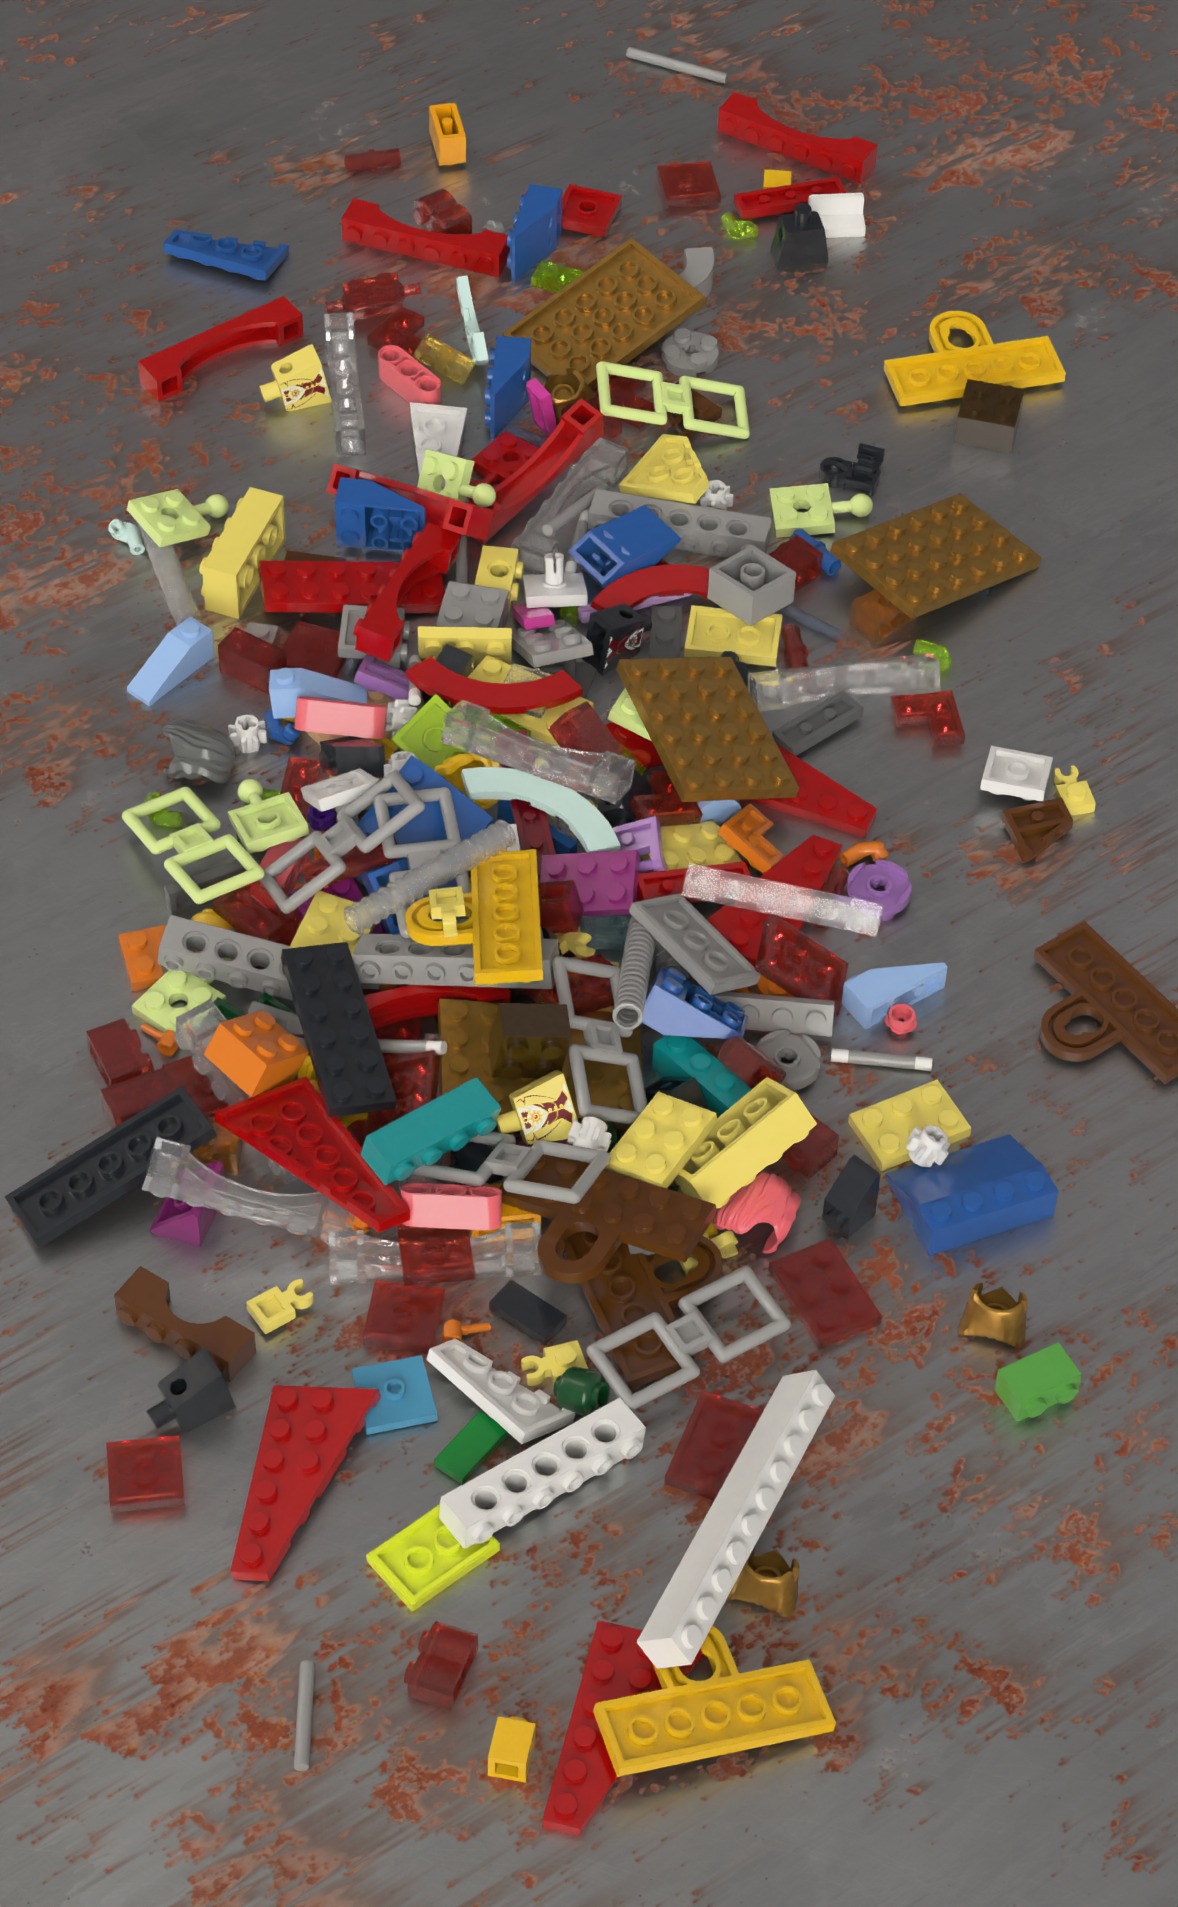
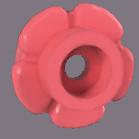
M899 1003L890 1008L884 1022L887 1027L891 1028L893 1033L905 1034L915 1030L917 1027V1022L915 1021L917 1016L911 1006Z

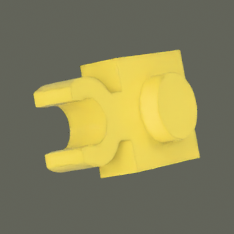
M1074 765L1070 767V776L1062 775L1060 769L1055 768L1053 778L1056 785L1055 796L1056 798L1062 797L1071 816L1094 812L1096 806L1087 781L1077 782L1079 771Z
M297 1279L292 1281L284 1292H281L275 1286L247 1301V1311L262 1331L267 1334L295 1319V1308L305 1309L310 1307L314 1302L313 1293L308 1292L302 1296L297 1295V1293L304 1290L303 1280Z
M578 1340L543 1348V1358L531 1355L521 1359L522 1371L528 1369L536 1370L534 1373L527 1374V1386H537L547 1377H551L554 1385L556 1379L572 1366L588 1369Z

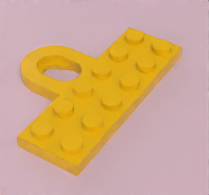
M964 311L943 312L931 321L929 341L934 353L884 360L883 368L900 407L963 397L967 379L1016 388H1026L1065 382L1066 375L1048 336L994 344L983 321L977 316ZM961 329L966 331L971 336L974 345L968 348L955 347L948 340L951 333L950 330Z
M536 849L470 854L471 893H463L465 915L469 919L456 924L458 936L444 938L442 921L430 919L432 916L429 896L414 902L405 913L406 932L414 941L429 946L473 944L475 985H495L510 982L528 983L544 980Z
M713 1625L700 1648L701 1652L708 1657L712 1667L713 1675L711 1678L704 1681H694L683 1675L679 1666L657 1669L653 1664L662 1687L661 1690L595 1703L593 1710L617 1777L834 1731L836 1725L810 1659L739 1673L724 1636Z

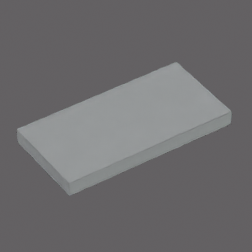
M680 893L632 903L629 913L710 995L758 984L761 974Z

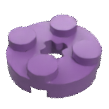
M876 860L875 864L866 866L865 862L858 864L851 870L847 879V903L864 914L888 921L896 913L901 912L910 901L912 885L908 880V874L901 866L887 860ZM880 885L885 887L884 891H876L872 888H878Z

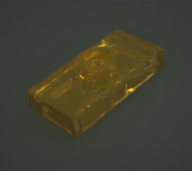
M426 333L413 355L414 358L461 385L465 383L475 366L472 358Z

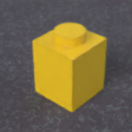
M516 1716L509 1718L497 1717L488 1754V1776L526 1783L535 1745L536 1723L528 1722L526 1719Z

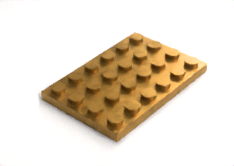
M630 238L503 332L502 335L503 337L531 338V364L546 377L548 375H567L566 368L574 367L581 373L589 387L594 389L598 386L596 372L598 362L604 361L626 365L704 306L706 299L702 293L637 241Z
M961 493L832 543L830 550L834 556L911 619L1039 567L1042 559L1028 545L1021 542L1009 530L1002 527Z
M731 657L619 660L616 670L682 802L796 797L799 786Z
M440 998L438 1004L439 1041L447 1043V1052L444 1055L439 1054L440 1096L477 1077L501 1106L499 1115L513 1111L509 1095L539 1078H492L488 1043L499 1003ZM574 1009L577 1016L614 1022L613 1012ZM639 1025L633 1029V1034L630 1037H620L623 1052L634 1053L638 1056L643 1079ZM570 1028L572 1038L569 1046L572 1044L585 1045L583 1030ZM567 1051L561 1072L564 1074L578 1123L581 1124L584 1117L579 1114ZM583 1059L591 1104L635 1111L626 1066ZM614 1122L616 1129H629L631 1124Z

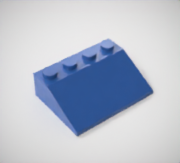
M411 755L399 773L413 790L446 787L451 792L462 842V848L457 851L460 862H462L494 819L440 774ZM392 787L386 793H393L398 791L395 789V787ZM424 802L425 809L393 834L395 845L446 840L447 835L440 802ZM374 804L357 824L366 837L378 829ZM408 804L388 806L390 819L406 808ZM382 843L369 853L361 852L356 845L341 857L351 876L363 885L364 882L361 874L400 859L386 858L383 853Z
M1010 1134L951 1152L941 1165L935 1162L931 1167H921L914 1164L885 1174L889 1186L928 1256L1054 1216L1058 1197V1189L1044 1165Z

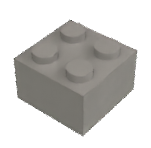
M751 545L709 569L707 598L752 626L794 601L796 572L754 545Z
M448 581L435 627L505 628L509 616V590Z

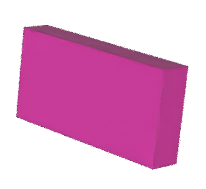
M534 377L526 382L534 423L549 437L557 427L551 394Z
M526 604L512 606L513 617L526 630L555 625L554 614L547 607L527 608Z

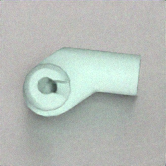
M114 519L110 522L108 530L113 538L128 543L130 552L133 555H140L145 551L140 530L136 525L122 522L120 519Z

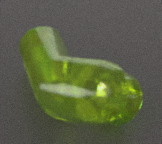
M726 212L721 217L723 225L734 239H754L759 233L757 225L751 221L737 220L732 212Z
M916 640L913 654L928 657L933 667L939 671H945L951 667L952 658L945 646Z
M157 792L148 793L145 796V802L160 797L161 794ZM166 808L147 815L149 820L156 825L180 828L183 823L182 812L166 810Z

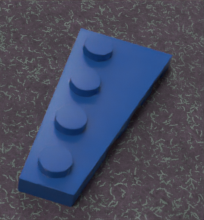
M175 230L164 242V253L181 259L186 258L197 261L205 266L222 268L230 273L247 275L255 280L266 281L289 255V245L279 244L278 248L266 247V242L254 240L253 245L238 243V238L234 237L213 240L211 234Z

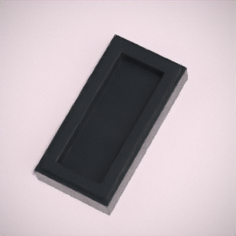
M512 1279L489 1302V1309L544 1345L567 1322L566 1314Z

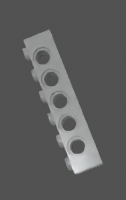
M600 489L595 490L588 513L589 531L646 505L681 537L682 540L673 549L729 558L751 545L766 553L770 541L772 519L770 517Z
M174 915L169 916L159 945L158 965H162L172 971L181 970L196 974L202 979L226 982L236 988H248L260 991L261 993L265 992L272 997L278 996L293 1000L281 961L282 949H288L290 946ZM197 949L200 950V952H192L190 950ZM227 957L231 958L232 960L225 961L222 958ZM261 966L265 969H256L254 967Z
M362 933L352 956L360 983L553 989L555 979L552 960L554 957L559 956L558 939H541L544 980L528 983H498L495 985H475L473 944L429 946L420 944L411 938H403L399 934Z

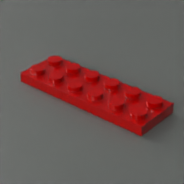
M259 560L258 571L264 611L343 613V605L368 606L371 600L376 601L382 583H388L392 568L395 565L399 566L400 562ZM441 572L415 585L403 597L397 608H404L405 613L439 614L445 595Z

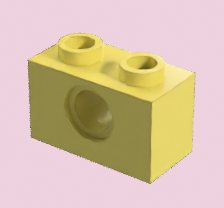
M483 545L474 584L509 590V613L512 601H518L520 584L516 583V581L522 580L524 562H519V549Z

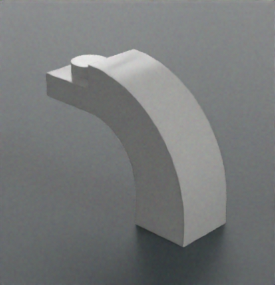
M712 247L685 248L683 272L679 276L702 293L706 299L713 286Z

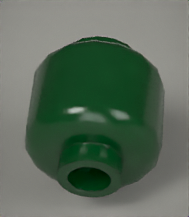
M572 1366L565 1370L562 1376H559L554 1383V1395L557 1397L558 1405L561 1409L565 1408L575 1412V1414L587 1416L608 1403L610 1388L602 1373Z

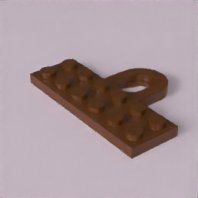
M1082 921L1034 950L1033 958L1071 994L1049 1008L1042 1018L1040 1039L1044 1047L1051 1054L1066 1061H1086L1121 1042L1164 1084L1178 1077V1009L1090 925ZM1080 1015L1094 1017L1102 1025L1095 1032H1083L1079 1035H1072L1065 1030V1026L1070 1023V1020Z
M543 1154L524 1181L571 1189L590 1164ZM607 1169L601 1172L583 1198L576 1204L507 1192L503 1187V1183L499 1188L502 1190L503 1204L552 1219V1222L538 1243L539 1264L542 1271L549 1278L569 1284L585 1282L599 1275L622 1242L685 1263L717 1214L716 1204ZM587 1231L598 1237L590 1251L584 1254L582 1258L572 1261L564 1258L566 1252L565 1242L570 1235L576 1232Z
M587 1231L576 1232L570 1235L565 1242V1254L568 1260L572 1261L582 1258L584 1254L590 1251L598 1237ZM702 1236L689 1256L698 1262L697 1267L688 1272L683 1280L670 1284L658 1280L655 1276V1271L662 1264L675 1259L656 1253L652 1255H645L643 1253L630 1254L628 1244L622 1242L599 1275L579 1283L603 1336L606 1337L653 1312L659 1313L667 1324L676 1321L671 1309L679 1306L678 1302L682 1297L722 1277L723 1261L718 1247L710 1239ZM654 1329L610 1350L629 1389L668 1376L682 1369Z

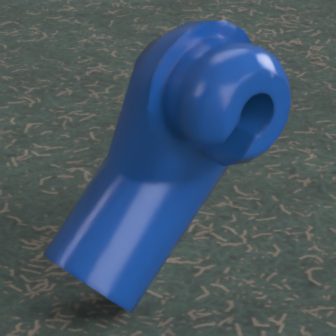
M272 710L267 711L263 715L270 739L285 745H292L298 741L301 731L294 729V726L292 728L291 723L286 724L285 727L282 726L280 719L273 718Z

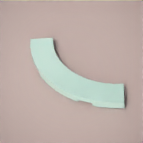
M460 276L456 279V288L461 314L464 317L465 332L471 356L475 365H486L489 359L484 332H480L468 276Z
M476 767L462 769L461 777L470 800L500 799L511 801L512 799H520L530 802L531 806L553 817L558 816L569 825V829L579 839L586 853L620 851L621 845L606 818L586 798L564 784L536 773L513 768Z

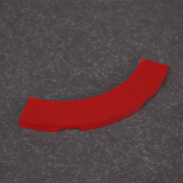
M668 564L640 569L612 582L592 600L590 606L597 611L621 604L634 608L643 603V600L654 596H684V593L697 594L703 599L710 600L707 598L710 568L684 564Z
M431 656L406 670V678L428 695L433 697L437 694L440 698L453 702L455 707L474 712L504 715L524 714L530 709L545 707V709L554 708L582 696V687L564 670L542 679L510 684L490 683L467 678L447 669Z

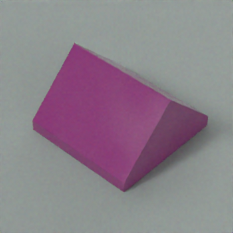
M218 1160L175 1177L150 1231L158 1236L201 1247L226 1194L223 1164Z

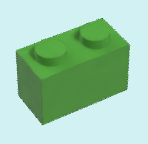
M1057 1342L999 1369L994 1390L1018 1422L1027 1417H1037L1047 1408L1059 1402L1064 1404L1071 1401L1078 1394L1082 1373L1060 1343Z

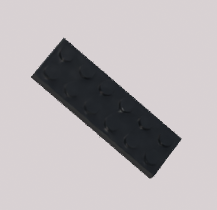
M341 942L282 949L281 961L327 1116L336 1117L395 1109L397 1100L348 943Z
M180 1086L5 1196V1199L39 1249L212 1140L217 1134L183 1086Z

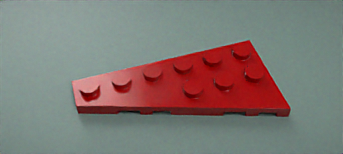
M777 744L799 786L796 797L744 800L866 839L876 819L877 808Z
M811 835L709 917L707 921L757 971L778 978L839 859L843 845Z
M307 1077L215 1111L216 1123L376 1231L382 1232L410 1220L411 1210L390 1183L385 1186L360 1155L362 1151L361 1146L337 1116H327L321 1095Z
M273 1386L230 1572L233 1580H271L291 1547L290 1540L299 1525H304L308 1519L311 1505L316 1497L320 1498L345 1458L347 1454L346 1448L355 1433H360L365 1425L364 1418L372 1406L375 1407L380 1400L379 1389Z
M598 1620L542 1818V1828L580 1836L605 1801V1796L615 1781L621 1778V1776L617 1777L593 1710L595 1703L662 1689L653 1663L637 1644V1640L643 1630ZM699 1649L691 1665L679 1666L683 1675L690 1679V1674L698 1662L701 1663L706 1655Z

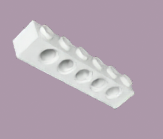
M619 1397L441 1496L439 1519L464 1549L475 1543H483L494 1532L506 1525H515L524 1515L536 1508H545L554 1498L566 1491L573 1492L589 1478L605 1474L619 1461L635 1457L643 1448L646 1427Z

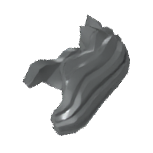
M188 719L175 720L163 727L162 734L169 737L174 751V758L170 766L163 767L165 775L175 779L183 777L194 779L203 775L214 782L226 783L228 781L236 754L234 743L227 735L195 720Z

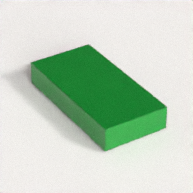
M479 1411L434 1459V1466L463 1485L508 1437V1432L495 1420Z

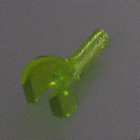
M579 606L561 607L560 620H564L567 616H572L571 625H577L579 621L577 608Z

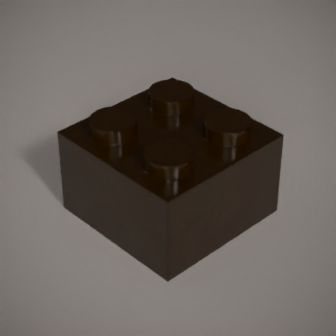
M967 379L957 416L954 443L1012 453L1021 418L1025 389Z
M499 1003L488 1043L492 1078H541L555 1070L562 1071L572 1038L567 1004Z

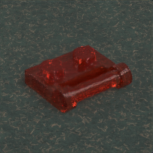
M260 880L222 895L214 901L212 909L240 933L271 941L286 928L294 927L301 917V913L296 909L289 914L283 913L267 890L260 885ZM251 895H253V896H254L256 899H258L261 903H263V904H264L265 906H267L270 910H272L275 914H277L278 917H276L273 913H271V912H270L268 909H266L263 905H261V904H260L259 902H257L254 898H252Z

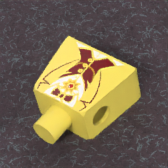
M313 344L273 363L271 370L275 381L259 386L265 403L281 398L287 411L332 402L323 368Z
M555 1070L511 1093L509 1098L513 1111L498 1115L496 1121L500 1133L509 1134L520 1131L522 1140L526 1144H534L537 1140L551 1142L568 1139L573 1122H578L564 1074L559 1070Z

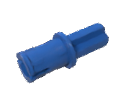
M796 529L793 532L790 541L806 555L807 561L816 563L829 576L838 572L842 565L841 560L825 548L824 542L816 541L802 529Z

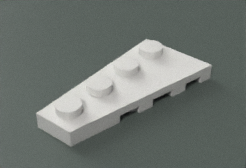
M410 402V415L420 477L426 449L459 457L467 421V408ZM445 478L443 479L441 484L442 490L445 487Z
M456 1338L429 1349L426 1360L519 1443L524 1444L573 1423L575 1412L565 1408L561 1410L549 1402L551 1396L539 1389L533 1393L520 1385L521 1378L512 1372L497 1371L492 1368V1360Z

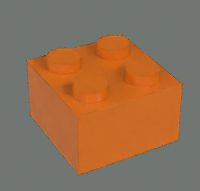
M260 1010L220 1022L203 1055L246 1094L253 1097L293 1082L309 1051L299 1043L295 1036L289 1034L277 1024L273 1016Z

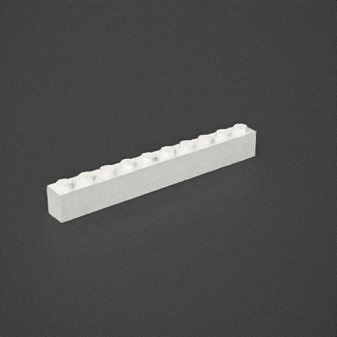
M817 1370L785 1375L781 1378L638 1638L637 1644L657 1669L691 1665L835 1397Z

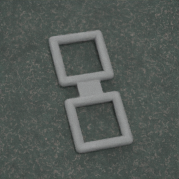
M392 771L342 809L336 816L338 823L324 834L320 831L312 832L264 869L265 875L260 879V882L280 910L285 914H289L346 870V864L341 858L356 845L361 852L369 853L425 809V804L402 775L397 771ZM392 787H395L408 803V806L366 837L352 818L372 804L375 795L386 793ZM314 847H317L330 866L288 898L274 878Z
M446 787L414 790L423 802H440L447 835L446 840L395 845L394 835L392 834L382 842L383 853L386 858H407L409 870L392 872L389 875L399 932L403 938H410L406 932L405 913L408 909L403 884L456 879L457 887L462 886L463 893H471V884L466 866L443 865L441 853L457 852L462 848L451 792ZM399 792L377 794L373 798L378 828L390 820L388 806L408 804ZM464 916L463 919H456V924L468 920L469 917Z
M556 956L552 960V968L559 1004H567L570 1028L583 1030L585 1045L572 1044L568 1048L579 1114L582 1117H595L600 1120L632 1125L648 1105L639 1058L634 1053L623 1052L620 1037H630L633 1034V1029H622L612 1021L575 1015L567 974L568 971L610 979L615 1003L620 968ZM583 1059L626 1066L635 1111L592 1105Z
M491 1131L485 1136H480L479 1134L469 1140V1142L496 1146L476 1172L435 1164L430 1166L424 1164L415 1169L412 1174L477 1187L484 1185L492 1174L507 1176L503 1183V1187L507 1192L576 1204L583 1198L610 1162L611 1157L607 1151L545 1140H537L532 1147L515 1145L516 1139L513 1135ZM543 1154L590 1163L571 1189L524 1181Z
M743 1266L682 1297L678 1305L684 1313V1317L667 1324L659 1313L653 1312L587 1347V1355L599 1372L602 1373L616 1396L620 1397L631 1411L698 1377L700 1369L692 1359V1355L709 1347L717 1360L724 1363L787 1331L791 1327L790 1319L749 1266ZM744 1282L773 1322L725 1346L696 1306ZM654 1329L682 1369L633 1394L604 1353Z

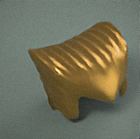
M574 367L566 368L567 375H548L544 384L545 389L551 394L557 425L561 421V416L581 398L589 404L597 401L594 391L589 387L581 373Z
M983 1283L975 1284L958 1325L959 1335L994 1338L996 1341L999 1340L1020 1349L1025 1343L1026 1295L1020 1291L1018 1302H1016L1003 1287L981 1294Z
M754 1546L727 1598L762 1605L764 1608L773 1610L781 1616L788 1618L794 1613L798 1599L799 1562L792 1558L791 1567H789L777 1549L754 1556Z

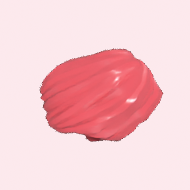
M765 1171L759 1172L752 1183L741 1187L730 1196V1200L724 1206L717 1209L713 1225L716 1229H732L735 1233L742 1235L757 1223L765 1222L771 1224L774 1227V1231L767 1239L762 1250L766 1255L775 1252L778 1245L786 1238L796 1218V1211L800 1205L801 1197L798 1193L792 1191V1188L780 1176Z

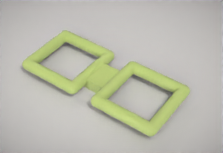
M600 361L596 365L600 412L605 416L664 425L667 422V412L682 414L683 425L687 430L739 439H747L750 436L745 389L741 385L690 376H682L679 379V384L663 382L662 373L656 370ZM608 374L652 382L655 412L611 405ZM691 389L734 396L737 426L694 419Z
M182 787L127 809L122 813L124 822L151 853L157 855L175 848L179 854L166 859L164 867L196 904L205 903L256 882L265 875L263 868L233 835L226 834L213 840L209 833L217 831L221 823L189 787ZM185 801L203 822L196 823L169 834L170 836L157 840L139 818ZM228 849L247 870L201 890L182 867Z

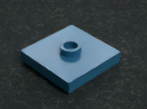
M422 1355L352 1369L355 1388L379 1389L381 1395L375 1407L372 1406L364 1418L367 1435L438 1421L437 1410Z

